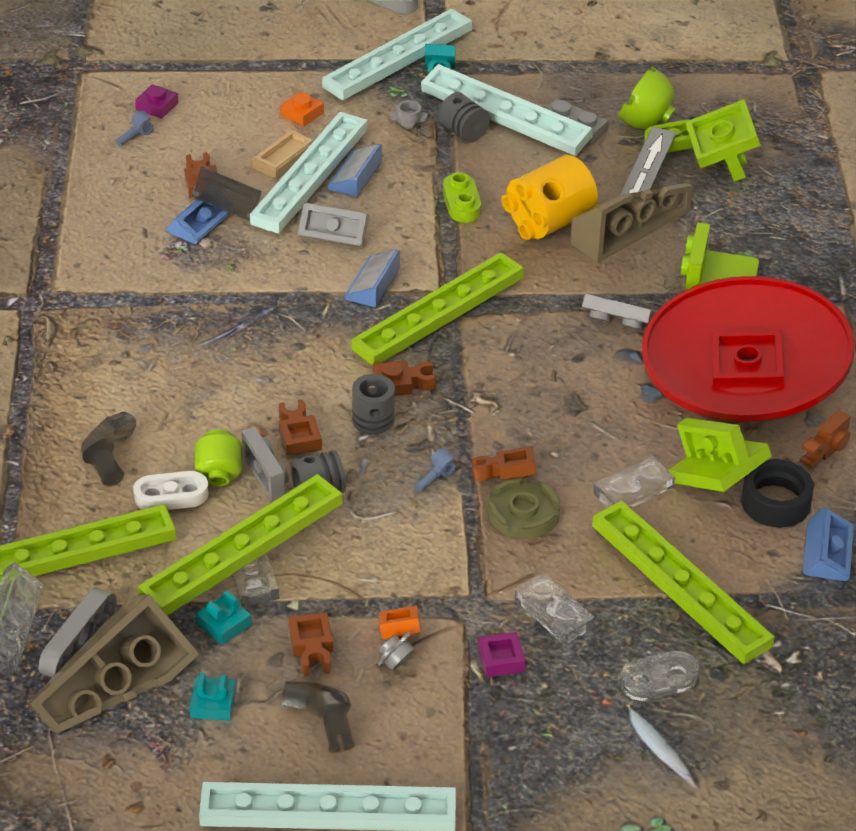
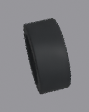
M769 459L744 477L741 504L744 511L754 521L765 526L777 528L790 527L802 522L810 513L814 483L810 474L801 466L787 460ZM763 486H780L791 490L798 497L785 501L773 500L763 496L757 489Z

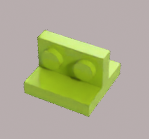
M745 99L686 121L700 168L725 160L734 182L746 178L742 165L747 164L744 152L761 146Z
M685 418L677 424L687 457L668 469L667 472L673 484L725 492L771 458L772 455L767 443L744 440L739 425Z

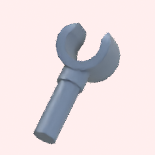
M145 111L135 113L132 117V124L134 126L116 139V143L121 146L139 133L142 135L151 134L153 131V125L149 122L151 117Z
M441 448L432 455L431 463L434 465V468L414 485L417 491L421 492L441 475L450 477L455 473L454 456L447 448Z

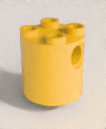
M566 154L510 181L507 193L501 197L503 208L511 214L514 222L517 224L520 236L528 241L532 238H543L571 224L572 218L597 205L598 192L593 176L585 164L575 156Z

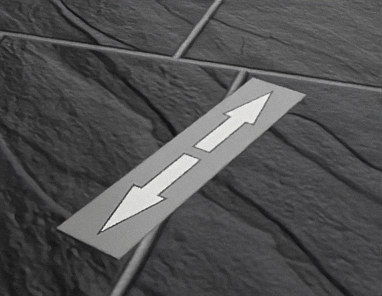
M652 126L620 195L650 190L676 132Z

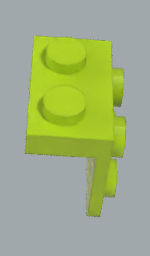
M697 222L695 234L688 235L686 255H683L680 275L687 276L685 290L717 279L757 276L759 266L757 258L707 250L710 224Z

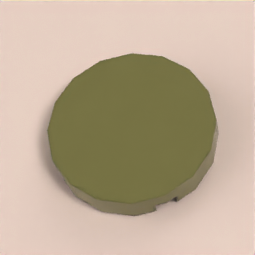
M518 477L505 480L494 486L487 500L486 515L490 524L500 533L520 539L541 537L552 531L559 522L561 501L556 491L548 484L539 480L538 484L528 482L529 478Z

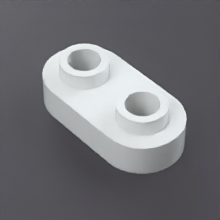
M196 471L147 475L138 479L133 486L134 502L142 510L165 504L167 510L196 507L203 504L208 498V480L203 474Z

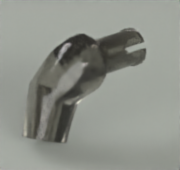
M127 412L117 413L103 419L88 434L81 445L83 461L95 467L103 485H116L124 477V472L112 453L116 445L129 438L135 430L136 419Z
M286 681L282 695V706L308 711L323 719L330 753L341 752L338 735H341L345 751L355 747L347 717V712L352 705L345 692L319 683Z

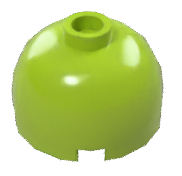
M652 66L632 91V96L628 101L629 105L626 103L623 105L618 119L635 129L641 130L657 125L660 121L667 123L676 110L672 106L675 91L671 81Z

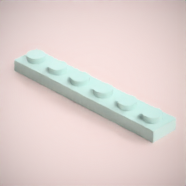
M451 8L322 77V88L341 100H345L424 57L425 44L446 45L472 30V20Z
M439 64L421 82L422 92L441 100L446 99L450 94L461 92L488 111L491 121L574 156H577L593 137L592 128Z
M339 112L250 213V225L279 234L301 209L304 202H307L368 130V120Z
M203 782L199 822L200 826L455 831L456 787Z

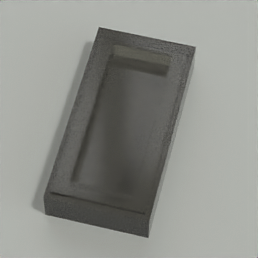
M201 167L191 197L250 221V213L257 207L262 191Z

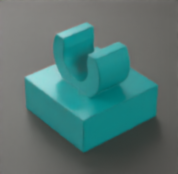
M425 44V67H428V74L437 64L449 69H455L456 45Z
M225 591L223 596L214 602L210 601L205 608L196 613L197 625L221 645H224L252 625L251 614L240 606L239 600L229 591Z
M200 673L196 676L189 707L190 718L231 721L236 694V679H228L226 675L222 674L221 678L206 677L205 673Z

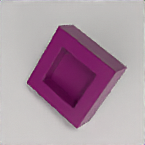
M152 84L135 99L136 110L145 111L147 114L162 119L178 104V93Z
M517 632L478 637V650L486 677L525 672L526 661Z

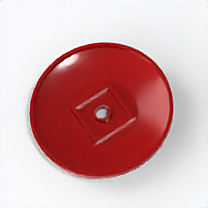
M729 277L694 286L666 302L653 315L645 329L642 341V356L649 379L664 396L677 405L694 413L720 420L741 422L766 421L802 412L817 405L835 392L851 369L854 358V336L851 326L842 311L828 298L806 286L771 277ZM746 357L754 358V360L744 361L741 359Z

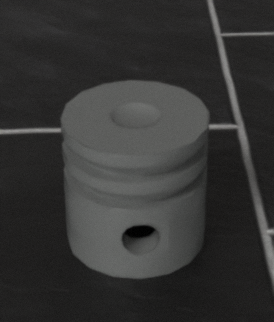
M455 92L444 99L440 105L438 120L466 142H474L487 130L490 123V115L488 111L461 92Z
M367 374L357 378L352 387V422L354 427L366 434H379L389 430L394 424L395 385L393 381L381 374Z
M336 450L329 451V454L323 452L320 453V456L314 454L291 460V476L294 488L319 474L341 493L345 492V473L341 458Z

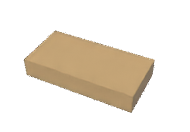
M291 129L251 159L252 168L274 179H278L293 166L314 140Z

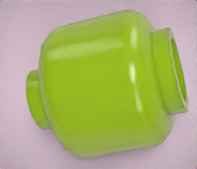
M221 429L211 430L196 441L194 469L207 478L208 484L221 487L240 476L243 468L242 445L240 440L233 436L232 433Z

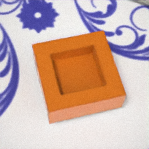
M300 91L280 105L281 115L304 127L324 113V103Z
M418 606L379 612V626L382 639L391 638L395 634L401 639L408 632L411 634L410 638H412L414 634L421 633Z

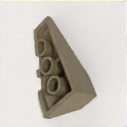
M683 183L628 193L600 203L572 218L570 244L596 263H599L690 211L693 185Z
M149 594L134 595L92 635L28 704L54 734H58L99 715L102 711L117 704L127 702L143 692L170 682L199 653Z

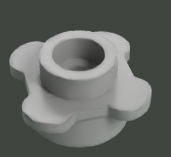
M406 100L397 105V111L391 112L390 118L393 121L400 122V125L404 128L409 129L417 126L419 122L426 121L427 113L421 112V105L418 102Z
M408 632L401 639L395 634L378 650L382 656L376 665L381 667L385 663L391 671L400 666L415 650L407 641L411 634Z

